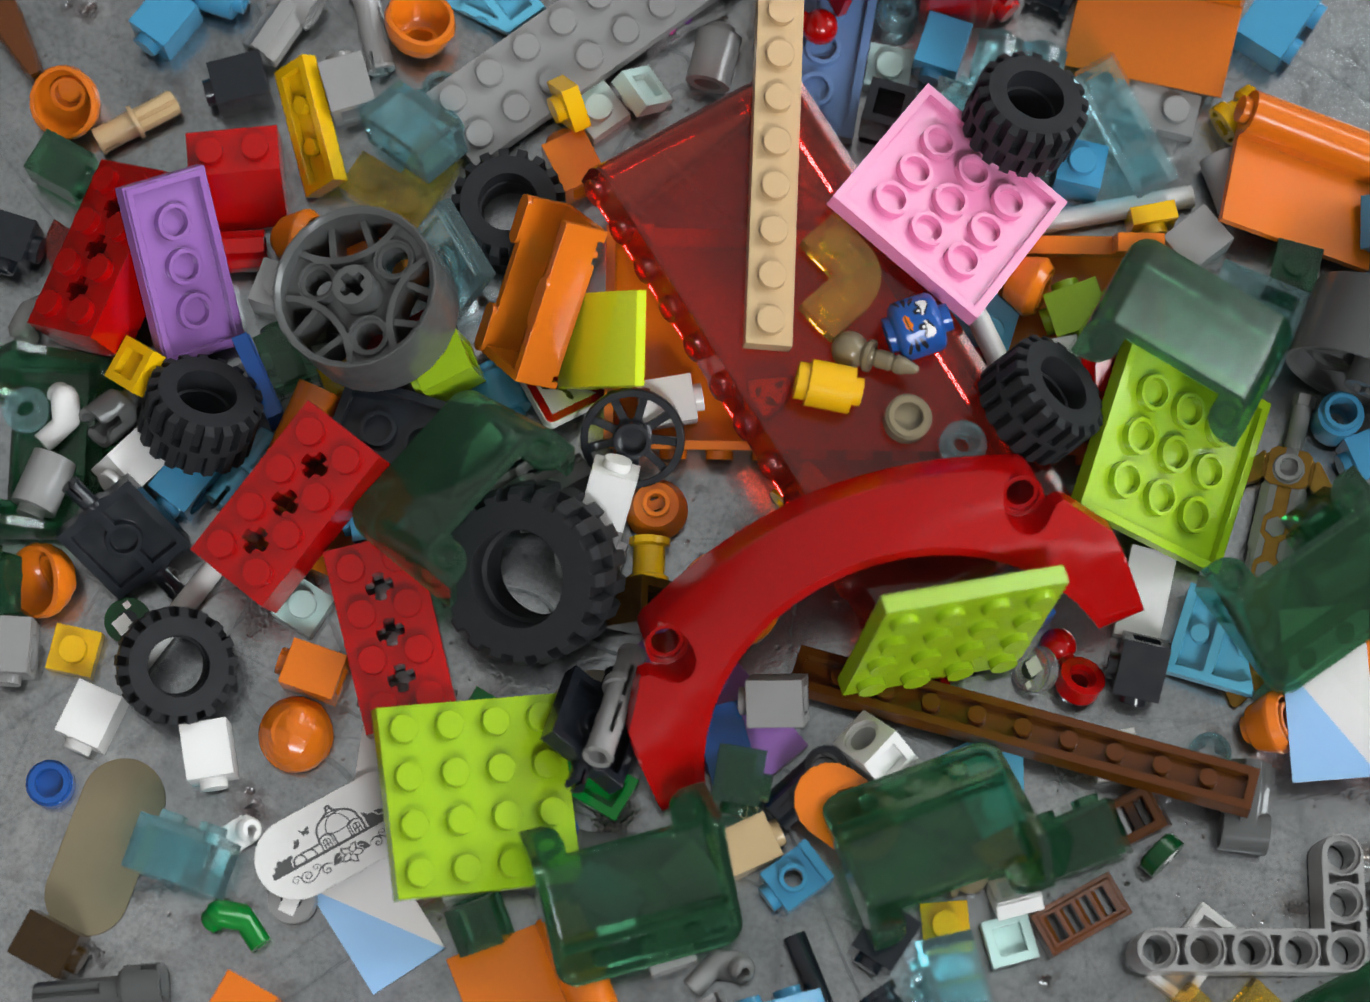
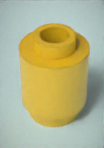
M813 358L811 363L799 361L792 398L803 400V405L848 414L851 405L860 406L865 379L857 377V367Z

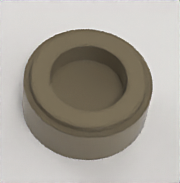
M899 395L888 404L883 413L882 423L884 430L891 439L898 443L912 444L918 442L931 427V409L922 398L916 395Z

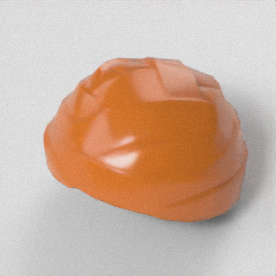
M391 0L384 12L385 29L393 45L403 54L415 58H429L439 53L448 44L456 31L453 9L446 0Z
M58 65L47 68L39 74L30 92L32 117L39 128L51 137L62 140L79 138L90 130L100 116L101 101L99 91L92 79L77 67Z
M34 542L19 550L12 560L9 569L11 594L16 606L29 617L39 619L50 618L60 613L68 605L76 589L75 567L70 557L61 548L49 543Z
M289 696L280 699L270 706L261 720L258 732L259 745L267 760L278 769L288 773L309 771L316 768L330 752L334 739L332 720L325 708L312 699L304 696Z

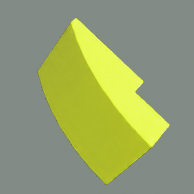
M646 290L585 293L558 375V389L598 390L644 386Z

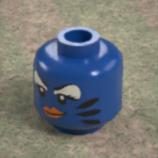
M921 293L890 304L886 312L887 317L880 319L890 352L894 354L899 353V355L905 356L911 361L945 349L947 346L946 332L954 330L951 314L946 303L937 305L935 299L928 293Z

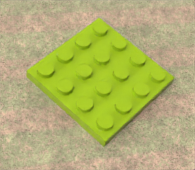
M1125 331L1102 400V409L1100 411L1103 415V425L1099 427L1100 430L1089 440L1071 498L1102 517L1111 528L1205 575H1218L1271 403L1138 331Z
M1058 565L881 596L837 679L842 696L859 693L861 697H870L883 692L889 687L903 685L905 689H914L934 679L947 677L949 681H959L971 676L974 672L991 670L992 673H1003L1013 669L1018 665V662L1069 583L1064 566Z
M557 693L381 707L371 711L393 902L576 883L582 871L572 792H570L571 787L568 789L565 787V781L569 775L568 761L540 739Z

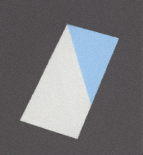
M1354 602L1277 609L1292 782L1370 777V673L1363 603Z
M388 856L317 895L318 907L373 995L446 948L416 900L393 902Z

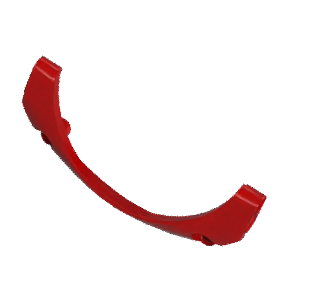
M1014 453L934 459L874 471L808 493L747 525L707 552L681 573L649 604L642 608L637 618L640 634L651 662H645L636 668L625 724L637 760L660 809L664 811L707 793L704 762L707 732L714 707L725 682L737 662L755 639L774 620L811 593L848 574L899 559L922 556L983 558L1012 565L1024 571L1063 565L1069 580L1063 592L1074 600L1094 621L1096 626L1101 629L1144 611L1128 562L1110 525L1102 517L1059 490L1049 493L1045 497L1042 486L1027 460L1023 456ZM1021 480L1015 486L1009 487L1013 482ZM665 628L668 629L667 631H665V632H663V633H659V634L656 633L657 631H659V630H661V629H665Z

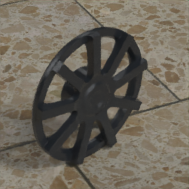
M645 387L613 389L598 399L586 412L581 426L580 444L583 456L591 469L594 462L591 453L601 449L615 447L617 451L615 454L629 458L632 464L639 465V458L645 455L661 472L644 480L640 479L639 472L635 488L637 489L654 485L673 472L683 455L685 431L678 410L661 395ZM627 397L639 398L636 413L632 419L627 417L619 399ZM649 400L660 406L664 412L645 423L643 415ZM611 402L620 422L617 425L596 416V414ZM668 419H671L675 426L677 437L654 435L652 430ZM593 424L611 432L612 438L588 443L590 425ZM661 444L676 447L675 453L668 465L650 448L651 445Z

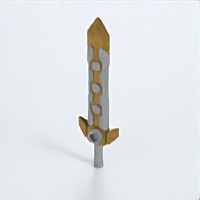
M1301 392L1294 393L1293 410L1284 447L1276 446L1271 448V451L1266 453V450H1263L1256 455L1246 484L1250 485L1260 482L1261 478H1264L1259 491L1247 544L1248 552L1237 595L1254 692L1265 682L1277 629V609L1280 607L1290 559L1295 550L1307 497L1306 489L1308 487L1310 493L1325 506L1329 505L1333 489L1320 462L1315 464L1309 452L1303 451L1311 411L1315 409L1317 398ZM1225 691L1232 707H1239L1248 699V697Z

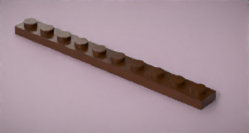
M805 645L800 647L792 674L808 673L809 699L859 713L865 710L874 717L1244 818H1248L1251 811L1260 768L930 680L927 684L914 689H905L903 685L889 687L883 692L870 697H861L859 693L842 696L837 679L849 657Z

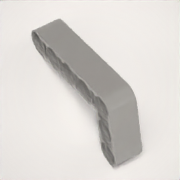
M1339 833L1318 841L1310 849L1308 855L1311 929L1157 927L1138 933L1131 938L1126 948L1127 962L1133 970L1144 975L1338 976L1356 971L1363 966L1368 954L1362 847L1357 839L1351 835ZM1330 846H1335L1343 854L1344 861L1341 869L1332 866L1328 860L1327 852ZM1332 893L1338 894L1345 901L1346 910L1343 917L1336 915L1330 908L1329 901ZM1147 939L1154 940L1161 947L1162 956L1158 964L1151 963L1144 956L1143 946ZM1194 939L1200 940L1208 948L1209 955L1205 964L1198 963L1191 955L1190 949ZM1241 940L1248 941L1255 950V959L1252 964H1246L1239 957L1238 944ZM1288 940L1298 944L1301 949L1302 956L1298 965L1293 964L1286 957L1285 945ZM1335 941L1341 942L1347 949L1348 959L1345 965L1338 963L1332 955V945Z

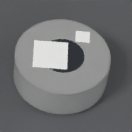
M270 891L268 894V906L271 913L278 920L288 924L305 922L314 914L318 904L317 895L304 900H289L281 898Z

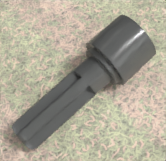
M108 389L79 411V420L82 422L91 421L95 417L98 422L89 428L88 436L99 446L110 447L137 426L138 413L140 412L143 398L126 389L122 391Z
M163 962L124 965L117 976L37 982L32 988V1002H169L170 1000L169 975L167 967Z

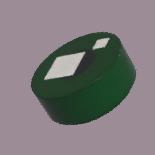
M135 598L117 600L106 611L104 618L105 629L109 636L118 643L121 636H124L128 631V626L134 620L143 617L150 610L143 602Z
M1173 832L1166 833L1142 857L1139 862L1140 867L1151 878L1155 877L1177 856L1185 843Z

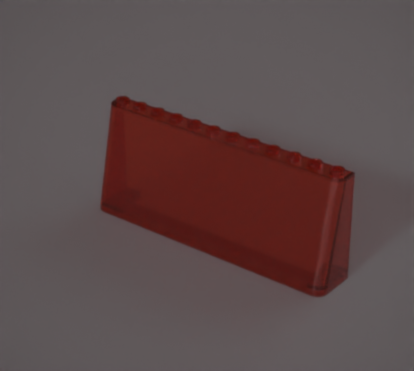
M753 80L590 168L581 180L584 184L587 198L603 214L609 224V230L613 239L619 245H622L629 255L637 277L641 282L648 285L658 301L661 315L674 326L683 341V347L687 356L700 367L708 380L711 394L715 399L721 401L732 418L733 427L737 435L750 446L758 459L761 473L765 478L772 481L783 498V505L834 483L886 468L934 459L1014 453L998 437L995 429L989 424L985 416L986 412L979 400L981 394L978 390V382L981 380V373L987 366L950 309L949 312L954 330L946 332L947 346L942 351L912 360V362L919 366L918 373L896 374L892 370L886 371L876 368L874 365L869 372L862 371L860 366L857 367V377L865 379L860 406L851 405L848 414L803 405V400L792 398L799 361L811 363L813 358L836 363L831 354V346L833 340L840 333L845 331L858 332L866 341L871 339L877 340L878 350L882 349L890 352L880 320L887 317L886 312L890 304L921 293L930 294L935 299L937 305L943 304L826 205L857 168V165L802 81L793 346L790 352L743 348ZM902 394H913L922 398L929 405L932 412L930 429L921 440L912 444H902L891 439L885 432L882 423L883 413L888 404L895 397ZM1027 461L1041 484L1045 497L1057 490L1071 497L1050 463L1044 466L1039 465L1035 461L1032 463ZM1021 480L1013 482L1009 487L1015 486ZM922 556L899 559L865 568L834 581V586L838 594L844 600H847L859 618L860 628L863 631L880 597L883 595L1012 574L1022 569L983 558Z

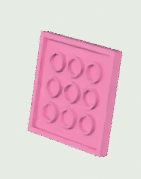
M927 83L826 205L941 303H946L947 307L970 326L1064 208L1067 201L1031 172H1029L1027 178L1017 177L1014 171L1009 170L1008 174L998 170V165L994 163L988 165L982 160L983 154L981 152H974L969 146L972 139L964 136L962 128L965 122L961 121L962 111Z

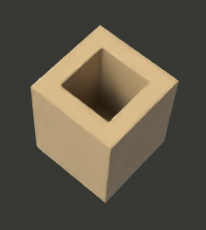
M763 811L711 834V843L726 875L732 882L776 862L783 856L780 847L787 845L777 820L773 819L768 822Z

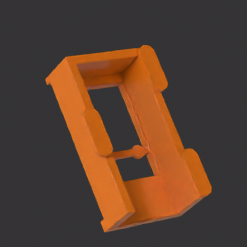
M523 194L509 233L510 242L515 243L496 303L489 302L485 307L475 338V349L484 353L514 381L556 390L558 383L553 377H558L576 324L594 269V265L591 264L592 259L598 257V252L596 251L598 242L605 243L608 232L571 204Z

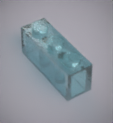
M1113 51L1073 73L1075 75L1073 81L1081 84L1084 88L1083 98L1088 100V110L1137 199L1179 177V170Z

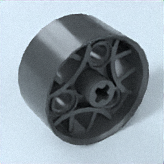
M356 205L338 208L317 217L301 229L286 247L277 265L272 287L273 309L279 327L291 345L333 382L352 390L368 392L391 390L416 380L432 368L446 351L455 332L459 314L458 289L450 268L414 225L401 215L381 207ZM366 241L367 249L347 256L348 247ZM408 259V264L403 271L392 274L393 268L398 262ZM331 281L329 290L325 294L317 296L319 287ZM417 299L426 302L427 305L419 321L409 320ZM330 324L334 325L340 335L314 353L311 346ZM383 334V339L379 346L372 350H367L369 341L373 337Z
M1352 271L1328 272L1320 275L1314 283L1287 350L1286 363L1291 371L1303 382L1326 396L1336 391H1345L1353 394L1362 403L1364 412L1369 414L1370 274Z

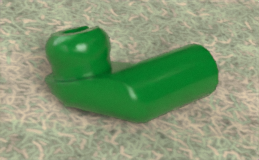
M218 899L210 902L207 909L202 912L201 923L206 930L213 933L223 928L237 930L251 952L260 949L271 940L254 911L247 904Z

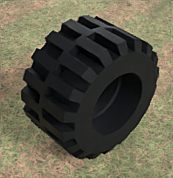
M1014 51L1012 56L1004 53L999 55L995 61L991 60L985 66L983 72H981L962 112L961 121L965 122L962 130L965 137L972 139L969 144L974 152H981L983 154L982 160L988 165L994 163L999 166V171L1008 174L1009 170L1014 171L1017 177L1027 178L1029 172L1035 177L1044 176L1047 170L1053 172L1058 169L1060 164L1066 160L1088 119L1086 113L1089 109V103L1087 99L1083 98L1085 90L1081 84L1073 81L1075 75L1071 71L1062 70L1059 67V62L1054 59L1047 61L1043 59L1042 54L1034 52L1031 56H1027L1024 51Z
M508 148L498 149L499 157L491 158L489 152L480 155L481 164L478 166L470 162L464 168L465 178L458 176L454 184L456 194L451 195L452 218L461 247H466L467 255L474 262L478 258L481 259L482 266L492 271L494 265L500 266L501 273L504 274L515 243L510 242V230L495 228L485 221L483 212L488 203L495 197L506 193L529 194L566 203L564 188L562 184H559L558 174L552 167L548 170L546 169L545 160L536 155L533 161L528 158V151L518 149L516 156H509Z
M1030 335L1028 338H1024L983 370L980 375L981 380L978 382V390L981 396L979 400L986 412L985 416L989 424L993 426L998 437L1014 453L1021 454L1024 459L1031 463L1035 461L1039 465L1046 466L1049 463L1054 464L1095 435L1100 430L1099 427L1103 425V415L1100 411L1102 409V401L1099 397L1100 392L1092 380L1091 374L1073 353H1070L1065 346L1059 342L1055 343L1049 337L1042 336L1040 338L1038 335Z
M189 354L179 355L178 360L169 358L163 361L162 367L157 366L152 371L151 378L148 380L137 422V432L141 433L140 441L143 446L150 447L149 454L155 459L164 460V465L171 469L175 467L182 469L184 474L193 475V472L201 473L202 476H213V473L216 471L221 475L229 473L232 467H240L244 463L245 457L248 458L264 408L262 393L260 390L255 389L257 383L252 377H245L243 375L244 370L238 366L232 367L228 365L227 361L221 358L214 360L208 358V355L198 354L197 357H191Z
M168 606L151 610L140 619L134 620L128 626L129 629L126 634L121 636L117 644L119 645L117 655L114 656L116 683L120 686L122 696L126 702L141 715L167 725L178 726V724L185 723L189 725L198 722L203 717H209L216 712L215 709L221 703L224 704L229 698L228 691L231 685L235 686L237 676H234L235 666H238L237 655H234L232 648L235 645L231 637L227 636L224 632V627L217 620H213L208 616L209 614L200 610L179 606ZM171 637H181L191 641L197 646L203 659V669L198 682L188 691L176 694L167 693L159 689L152 682L148 673V659L151 651L158 643Z

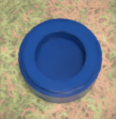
M44 760L37 763L31 768L26 778V790L29 797L44 808L54 809L65 805L75 792L76 782L72 771L57 760Z

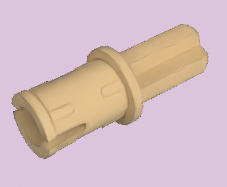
M166 91L133 109L130 106L125 107L126 112L92 128L91 131L104 155L120 145L139 136L144 139L146 137L145 132L179 115L181 107L171 91Z

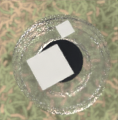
M1028 646L1023 656L1017 659L1018 665L1012 669L1014 682L1024 692H1046L1053 687L1057 680L1059 672L1058 661L1049 648L1045 646Z

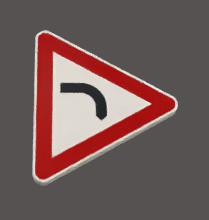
M553 377V379L558 383V377ZM519 382L543 426L549 429H554L586 413L598 399L604 396V389H558L557 385L555 390Z

